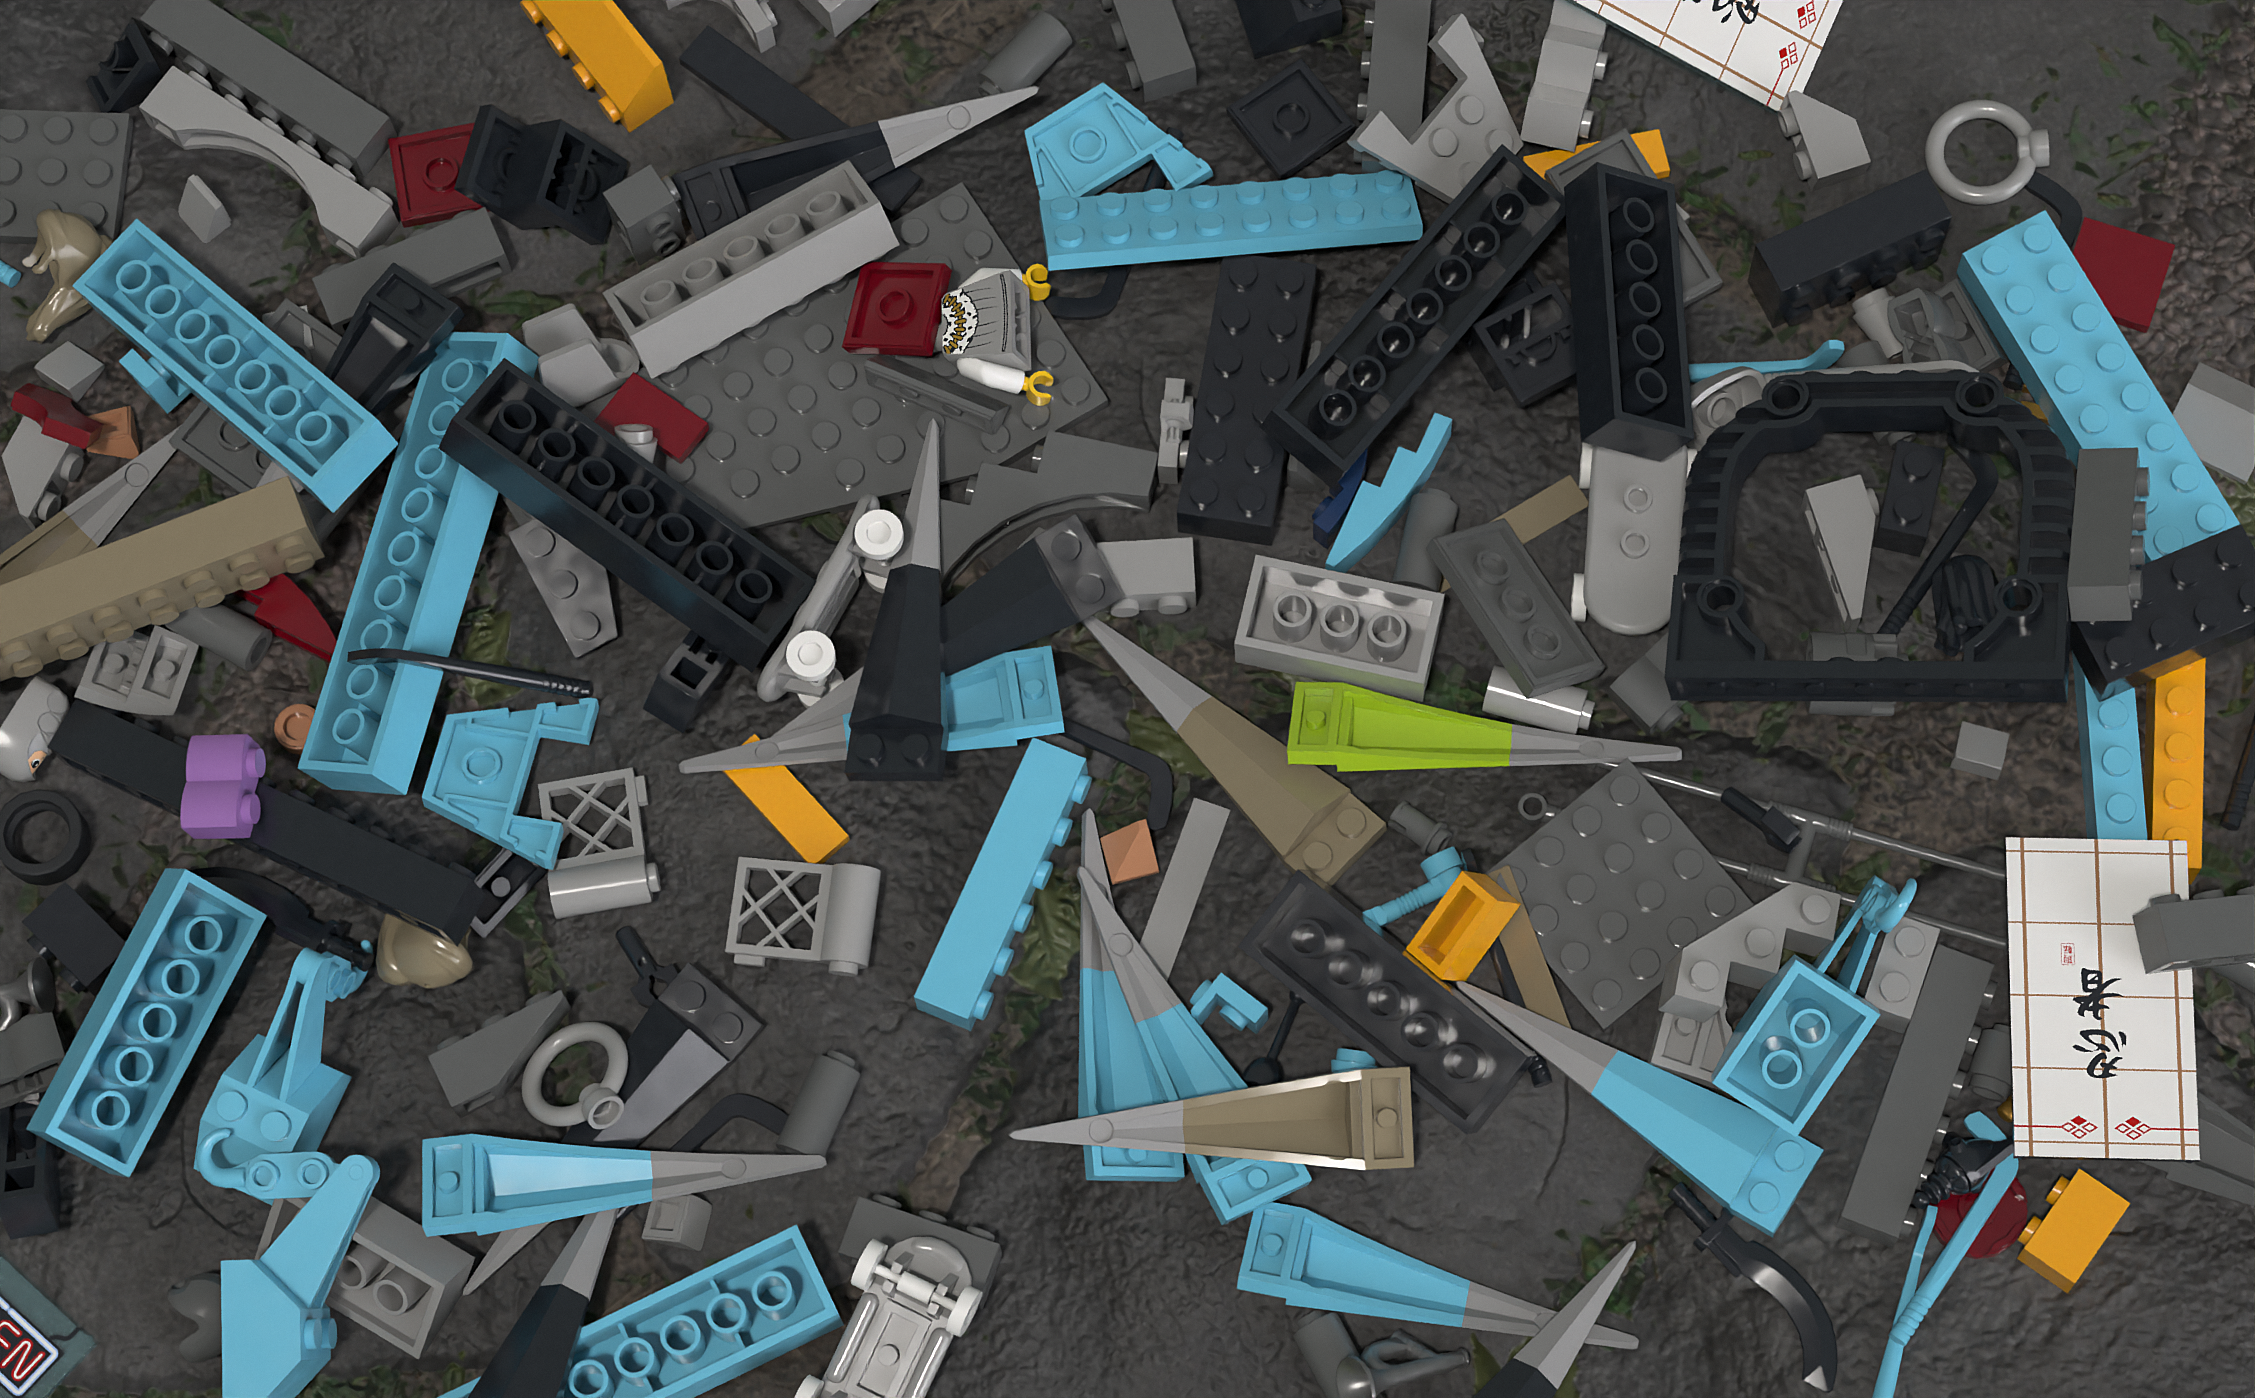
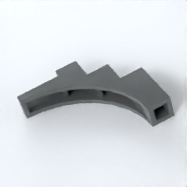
M1048 430L1044 446L1037 444L1035 447L1031 472L981 462L978 477L970 476L968 480L965 504L939 499L942 600L952 584L979 556L1005 537L1041 520L1076 511L1104 509L1150 513L1158 481L1159 453ZM906 508L901 513V524L903 523Z

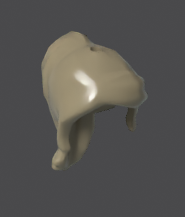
M46 209L37 214V242L30 255L22 260L24 266L32 267L42 255L40 262L33 266L32 271L35 274H41L46 271L49 265L55 282L47 298L29 317L26 332L28 335L26 339L27 341L35 340L38 344H43L56 328L74 320L91 308V305L72 285L114 242L113 239L105 235H99L92 223L83 215L74 212H61L58 209Z
M385 913L379 933L376 955L379 977L384 982L393 985L410 986L417 984L425 988L434 989L448 986L464 978L474 970V965L468 952V937L471 933L470 926L457 947Z

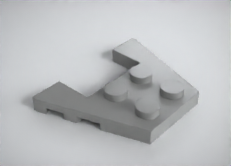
M1462 13L1452 15L1428 43L1430 48L1457 77L1458 81L1413 136L1407 140L1380 110L1371 112L1347 141L1352 148L1359 152L1366 151L1378 158L1381 165L1391 171L1398 170L1415 180V185L1448 204L1455 199L1501 144L1506 146L1515 155L1524 145L1523 141L1520 140L1518 130L1470 25Z

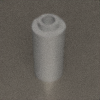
M1494 665L1482 711L1556 732L1576 735L1578 728L1588 730L1595 702L1586 700L1588 690L1575 686H1568L1526 699L1506 668Z

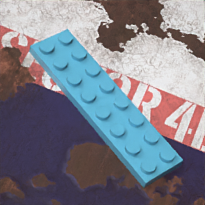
M1395 170L1355 175L1342 173L1331 177L1307 179L1293 177L1287 180L1270 182L1246 181L1240 184L1221 186L1198 185L1194 188H1185L1179 191H1175V189H1151L1147 192L1124 194L1111 192L1099 196L1075 198L1062 196L1051 200H1039V216L1049 271L1419 240L1423 232V224L1411 179L1407 175Z

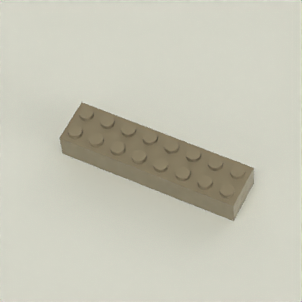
M289 476L0 585V681L13 676L22 678L34 675L41 671L43 665L60 658L62 660H72L81 657L88 652L89 647L99 643L123 641L132 636L134 630L151 623L153 625L167 624L178 618L179 613L196 606L199 608L214 606L225 598L224 595L240 589L246 591L255 590L266 585L271 577L287 571L289 573H299L312 567L316 560L325 556L307 507Z

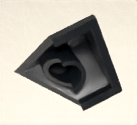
M133 17L118 41H115L113 44L114 47L106 61H100L98 64L101 68L96 76H89L86 80L102 113H121L142 103L163 78Z

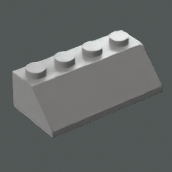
M370 1196L324 1303L415 1358L420 1359L460 1299L475 1257L440 1236L426 1237L421 1225ZM311 1198L274 1199L254 1260L261 1258Z

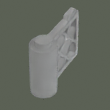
M632 767L538 784L542 820L562 823L564 833L561 842L569 833H572L587 843L586 847L577 857L559 860L557 854L553 870L548 869V886L555 918L561 919L653 902L652 892L661 891L656 862L647 864L639 808L640 806L649 805L644 775L635 777ZM625 784L627 796L615 811L597 800L606 787ZM572 794L582 800V802L566 820L552 810L551 797ZM590 807L608 817V820L594 837L575 826ZM628 810H629L630 821H628L627 819H625V818L623 817V816L627 813ZM618 824L632 833L634 847L612 850L602 842Z
M739 857L725 952L729 955H735L734 963L736 965L764 967L765 958L824 963L829 965L828 972L831 974L850 977L857 976L858 969L868 968L881 871L858 864L840 863L826 865ZM750 870L768 871L778 885L756 902L748 891ZM777 872L790 873V875L783 880ZM804 875L821 876L819 894L803 906L789 887ZM785 892L798 911L776 928L763 909ZM747 899L751 907L745 911V904ZM816 908V915L814 921V919L811 917L809 913H811ZM758 914L771 933L756 945L740 944L742 926ZM803 918L813 929L811 950L793 949L783 937L788 930ZM778 940L784 948L771 947L770 945Z

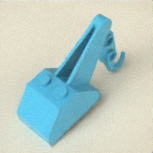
M1874 875L1867 882L1849 914L1834 933L1833 941L1822 950L1812 965L1794 954L1782 966L1778 974L1763 986L1737 1024L1711 1076L1714 1085L1794 1137L1798 1136L1881 1015L1877 1007L1855 993L1878 932L1882 930L1888 934L1899 923L1917 889L1916 880L1913 878L1908 879L1905 887L1898 895L1895 887ZM1862 916L1863 924L1835 981L1824 974V972Z
M363 940L361 942V949L373 954V946L370 941ZM306 947L299 953L293 964L285 993L267 1036L256 1035L223 1072L200 1119L193 1169L199 1171L196 1155L198 1146L204 1137L214 1130L223 1128L230 1130V1136L219 1140L214 1145L211 1154L213 1163L220 1168L236 1167L260 1154L317 1151L352 1076L321 1063L326 1000L333 1002L337 997L344 999L348 994L356 991L365 979L368 971L363 972L356 966L351 970L350 961L328 951L320 954ZM257 1198L270 1205H272L274 1199Z
M227 1128L217 1129L206 1135L198 1146L196 1155L197 1167L205 1180L214 1186L235 1188L260 1199L311 1198L259 1260L221 1261L222 1398H295L331 1359V1349L336 1346V1322L333 1318H330V1308L324 1302L367 1202L379 1180L380 1168L378 1163L370 1156L351 1155L345 1158L341 1164H338L331 1156L322 1152L260 1154L236 1167L220 1168L213 1163L211 1157L212 1149L219 1140L230 1136V1130Z

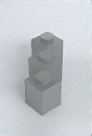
M1574 0L1554 1L1550 24L1543 39L1536 78L1528 97L1520 140L1573 152L1579 137L1588 138L1594 111L1587 110L1594 79L1603 80L1609 53L1602 52L1610 21Z
M1793 882L1684 947L1666 964L1658 1010L1705 1023L1722 1008L1727 981L1760 990L1771 978L1778 974L1783 948L1815 957L1834 939L1841 895Z

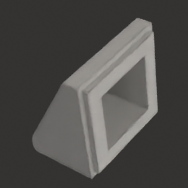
M194 174L190 176L183 192L178 213L203 243H208L231 225V219L221 201L199 176Z
M67 341L41 359L34 369L43 381L78 403L105 369V365Z
M1962 721L1950 768L1998 780L2005 759L2009 733Z
M692 1194L651 1201L642 1239L682 1249L701 1251L712 1212V1205Z

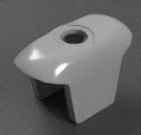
M567 304L522 324L525 347L539 357L533 379L574 408L585 405L623 386L633 372L637 373L639 370L640 361L633 348L624 341L596 337L574 304Z

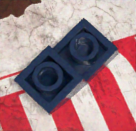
M1367 449L1333 489L1329 487V493L1335 498L1333 499L1330 496L1325 498L1312 515L1314 520L1313 539L1327 550L1336 540L1362 481L1365 480Z

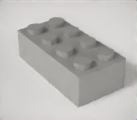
M1256 555L1234 643L1235 662L1327 682H1344L1378 693L1423 702L1443 615L1444 594Z

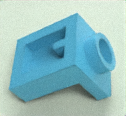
M132 348L119 360L137 384L167 414L191 393L153 357L145 361Z
M1220 973L1213 983L1208 979L1205 980L1190 999V1003L1194 1005L1190 1011L1191 1016H1193L1199 1026L1204 1023L1218 1005L1222 1007L1219 1011L1222 1018L1239 1031H1242L1246 1026L1257 1034L1269 1020L1267 1007L1223 973Z

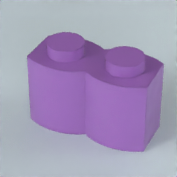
M248 734L195 735L191 737L187 751V782L182 795L180 820L181 828L193 839L249 838L253 824L259 821L261 807L255 790L259 777H262L265 773L266 759L264 751Z

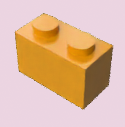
M1461 871L1409 943L1406 950L1441 980L1465 982L1521 904L1486 874Z
M2080 1168L2071 1181L2064 1176L2060 1177L2045 1201L2053 1205L2047 1216L2042 1221L2034 1215L2017 1239L2025 1245L2017 1259L2066 1293L2077 1282L2130 1205L2124 1198Z

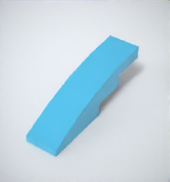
M1434 413L1417 453L1398 447L1381 487L1362 481L1326 560L1325 569L1346 573L1366 556L1403 516L1410 506L1412 496L1418 494L1429 479L1451 437V418Z

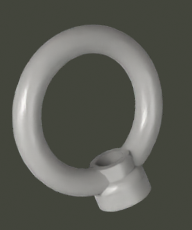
M1992 100L1963 102L1946 111L1931 128L1925 146L1927 168L1937 186L1947 195L1958 201L1973 205L1999 203L2017 194L2028 183L2036 167L2049 166L2047 129L2033 130L2028 121L2018 111L2006 104ZM1978 118L1995 120L2010 129L2016 137L2018 163L2014 171L2003 181L1990 186H1973L1957 179L1948 169L1944 159V146L1947 137L1958 125L1968 120Z
M599 1022L575 1023L549 1036L535 1050L523 1074L522 1097L529 1113L538 1121L557 1127L575 1125L586 1120L595 1129H605L615 1124L624 1111L623 1101L617 1093L625 1080L628 1068V1052L622 1037L611 1027ZM593 1041L603 1045L607 1050L609 1061L602 1082L593 1083L585 1087L580 1093L579 1102L576 1104L557 1107L547 1103L542 1096L541 1083L544 1073L553 1059L566 1048L579 1042Z

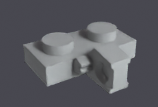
M1166 378L1164 400L1161 403L1159 483L1178 484L1179 468H1185L1190 440H1182V433L1193 427L1194 396H1186L1185 379Z

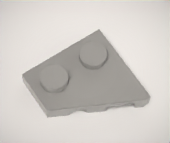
M1725 995L1722 1008L1705 1023L1661 1011L1647 1063L1678 1077L1723 1091L1712 1083L1711 1076L1733 1034L1731 1026L1726 1021L1727 1004Z

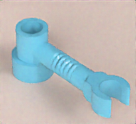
M1455 847L1444 849L1420 864L1429 882L1417 887V889H1413V891L1405 893L1404 896L1401 895L1400 898L1397 897L1395 900L1393 899L1362 913L1383 928L1403 915L1411 913V911H1415V909H1419V907H1423L1441 897L1443 898L1461 873L1460 868L1463 866Z

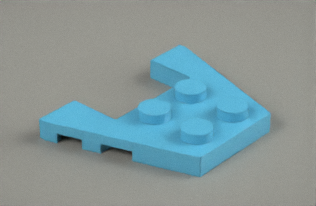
M1103 82L1024 130L1040 200H1051L1062 196L1072 198L1093 196L1150 160L1156 162L1175 191L1194 188L1214 176L1212 169L1204 160L1198 159L1183 147L1182 143L1170 134L1167 135L1149 121L1146 115Z
M596 698L579 699L580 704L557 707L555 702L537 704L536 709L509 712L508 708L446 715L422 794L424 807L545 869L553 870L564 833L562 823L517 816L539 739L543 737L589 745L599 711L598 700Z

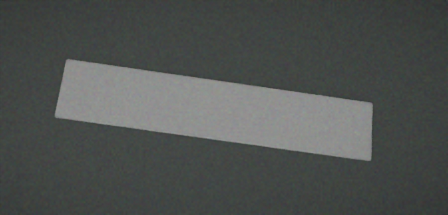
M1194 798L1140 942V947L1166 982L1168 981L1230 813V809Z

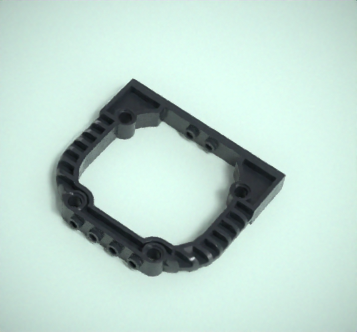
M1954 369L1944 373H1920L1915 370H1903L1898 373L1854 371L1850 374H1824L1817 371H1809L1803 374L1777 376L1765 385L1761 400L1754 401L1739 409L1734 419L1725 425L1717 427L1709 435L1705 445L1695 455L1691 463L1685 486L1686 495L1683 506L1678 572L1673 577L1664 676L1671 701L2067 703L2071 634L2067 583L2075 501L2073 468L2069 455L2054 430L2034 416L2028 407L2013 399L2004 397L2003 386L1997 377L1990 373L1968 372L1962 369ZM1981 403H1987V404H1988V405H1986L1985 407H1979V408H1978V407H1973V406H1975V405H1977V404H1981ZM1790 405L1795 406V407H1793V408H1791V409H1786V410H1783V409H1782V408L1785 407V406H1790ZM1947 431L1954 442L1967 449L2002 451L2023 479L2018 571L2016 575H2010L2000 580L1995 586L1992 595L1995 617L1982 631L1964 643L1963 661H1903L1896 657H1884L1877 661H1854L1847 657H1833L1828 661H1770L1766 644L1748 628L1751 618L1744 588L1737 579L1730 576L1736 505L1745 478L1768 453H1789L1804 450L1815 444L1825 432ZM1721 605H1732V606H1731L1730 608H1728L1727 610H1723V611H1716V610H1715L1716 608L1720 607ZM2015 605L2029 606L2021 611L2010 610Z

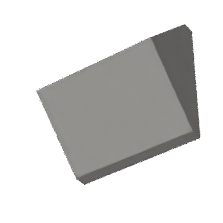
M2199 362L2172 415L2204 466L2245 485L2255 467V388Z

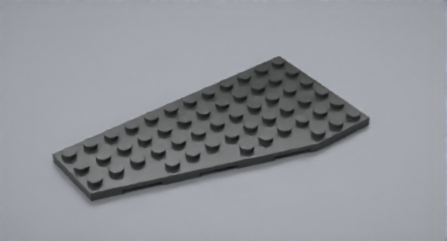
M962 182L890 223L899 246L886 252L882 258L872 261L946 263L952 270L947 293L958 289L963 282L981 268L1019 269L1021 271ZM861 266L847 273L841 280L827 284L806 295L797 304L786 306L765 317L758 325L745 328L728 337L717 347L703 351L682 362L671 372L662 373L651 379L644 367L636 373L708 423L710 428L682 464H679L656 448L653 465L750 534L756 533L758 528L831 512L832 515L853 510L861 496L868 492L875 494L880 503L900 499L902 494L910 493L928 426L932 419L936 421L939 427L940 486L969 479L970 476L978 477L981 462L1004 467L1011 465L1033 452L1037 444L1044 445L1048 430L1065 433L1109 407L1108 398L1042 300L1034 301L1032 299H1029L1031 370L1024 371L1026 377H1031L1035 372L1046 371L1053 377L1054 382L1052 386L1034 385L1035 390L1038 392L1047 393L1052 396L1050 402L1044 406L1032 404L1026 397V391L1024 390L1015 394L988 387L961 375L960 371L944 357L942 351L933 352L932 356L887 355L1008 404L1007 414L996 435H990L869 386L864 364L867 359L879 354H849L842 347ZM621 387L575 409L594 421ZM498 493L519 527L535 519V517L503 494Z

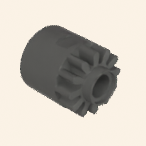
M1810 631L1808 634L1805 661H1828L1833 657H1847L1854 661H1877L1884 657H1896L1903 661L1909 660L1908 654H1897L1896 634ZM1805 701L1806 713L1816 715L1892 716L1894 715V704H1896V702Z

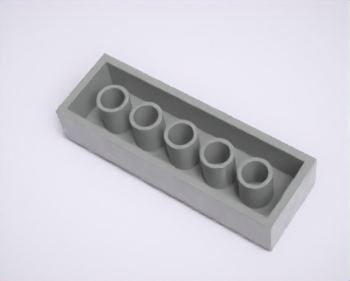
M848 160L602 293L623 334L649 376L653 379L662 373L675 370L682 362L717 347L723 340L741 330L758 325L765 317L778 310L797 304L806 295L841 280L847 273L865 263L882 258L886 252L899 246V243L880 201Z

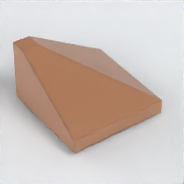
M131 406L87 416L104 424L99 439L86 448L88 452L134 459L141 454Z
M1146 819L1132 823L1100 838L1112 885L1159 873Z

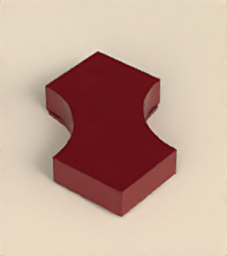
M27 383L15 391L10 406L12 410L37 422L42 428L41 434L82 449L89 447L99 439L104 425L77 411L71 405L72 398L31 383Z

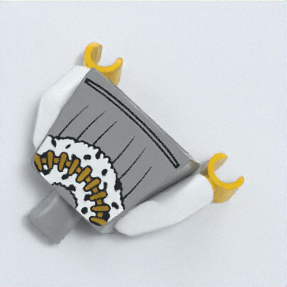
M1034 264L1027 269L1026 274H1021L1019 269L981 268L963 282L958 289L946 293L941 299L942 322L939 324L933 352L942 351L944 357L960 371L961 375L991 388L1015 394L1024 390L1026 391V397L1032 404L1037 406L1048 404L1052 396L1047 393L1038 392L1035 390L1034 385L1052 386L1054 380L1050 373L1038 371L1031 377H1026L1024 371L1031 370L1029 299L1041 301L1049 296L1050 284L1034 282L1047 279L1048 270L1042 264Z

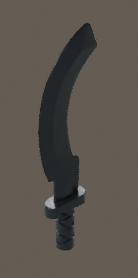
M208 867L188 870L267 915V918L277 927L275 929L276 935L320 954L328 951L350 961L351 966H356L363 972L368 971L374 961L373 954L359 947L356 948L354 947L355 945L347 941L345 942L338 937V935L344 934V924L331 919L323 926L309 919L310 911L297 897L273 881L236 868Z
M1680 1182L1667 1196L1674 1201L1680 1210L1685 1212L1684 1214L1695 1223L1701 1232H1704L1694 1241L1693 1245L1701 1253L1708 1248L1735 1278L1741 1275L1747 1277L1778 1301L1788 1313L1799 1334L1803 1353L1802 1381L1825 1393H1830L1836 1380L1837 1344L1832 1322L1820 1298L1807 1281L1773 1251L1755 1241L1743 1242L1727 1225L1734 1216L1726 1207L1721 1210V1217L1716 1220L1707 1211L1706 1207L1699 1200L1697 1201V1198Z

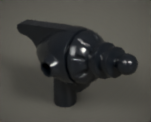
M1955 1132L1947 1133L1942 1141V1147L1945 1150L1940 1154L1935 1163V1174L1931 1173L1928 1175L1927 1182L1921 1184L1922 1192L1916 1193L1913 1197L1914 1206L1918 1209H1924L1930 1202L1936 1205L1941 1200L1950 1198V1193L1955 1195L1978 1193L1982 1189V1184L1987 1179L1990 1171L2013 1153V1135L2005 1140L1994 1142L1989 1139H1970L1964 1141Z

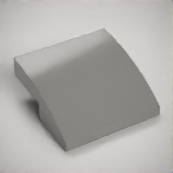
M156 625L150 636L134 631L132 636L123 641L114 643L105 641L94 645L74 697L125 712L147 715H174L199 645L179 634Z

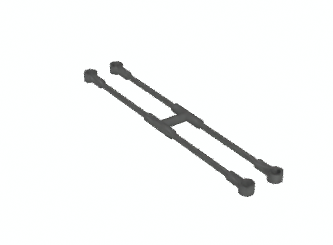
M1621 762L1589 763L1577 765H1582L1584 767L1586 766L1587 768L1595 769L1597 766L1607 770H1612ZM1634 765L1647 781L1721 802L1720 798L1724 791L1722 789ZM1531 792L1521 797L1518 803L1517 814L1524 824L1534 826L1541 822H1549L1565 808L1548 804L1542 795ZM1750 797L1748 798L1766 811L1774 806L1800 831L1797 836L1802 841L1789 854L1785 871L1754 862L1748 865L1711 854L1725 871L1746 876L1747 881L1756 882L1757 884L1782 890L1793 882L1840 894V904L1853 907L1858 896L1836 890L1834 885L1803 877L1815 833L1837 839L1840 838L1847 842L1850 839L2006 883L2005 870L1855 828L1851 822L1835 819L1827 815L1795 806L1792 807L1791 805L1773 800L1764 802ZM1528 803H1535L1539 805L1541 812L1534 816L1529 815L1524 811L1523 807ZM1908 910L1903 915L1915 921L1939 928L1941 933L2004 950L2003 954L2008 955L2006 938Z

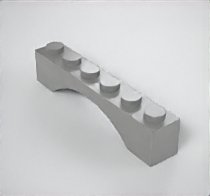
M172 66L139 106L149 127L185 150L201 148L234 150L256 156L280 168L294 179L314 202L320 225L329 243L355 260L364 257L372 248L383 245L399 225L392 209L393 202L386 194L375 187H371L369 191L356 183V177L346 168L337 163L333 167L327 165L320 160L321 156L310 145L301 140H298L296 144L284 137L283 130L273 121L266 117H262L259 121L249 115L247 107L230 94L221 97L212 91L211 84L205 78L194 71H190L187 75L175 66Z

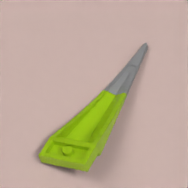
M1296 682L1287 757L1288 764L1337 765V772L1619 763L1626 758L1631 762L1677 761L1682 759V750L1672 746L1595 738L1509 724L1419 704L1344 682Z

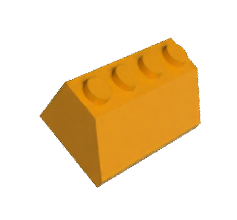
M522 0L519 2L523 11L534 25L541 21L549 31L545 36L557 55L563 57L567 54L575 64L571 69L584 89L589 90L593 87L599 94L601 99L598 100V104L612 123L619 120L630 133L674 103L662 61L613 0Z

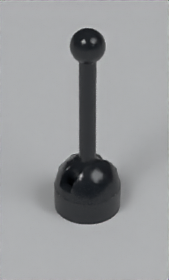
M1291 990L1289 992L1291 1002L1267 1057H1258L1251 1061L1243 1072L1241 1079L1248 1087L1282 1081V1071L1275 1061L1299 1006L1305 1003L1304 1000Z

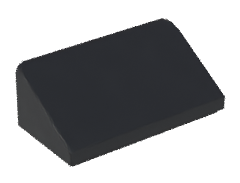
M496 844L471 871L477 876L474 882L487 896L470 927L482 938H485L548 869Z

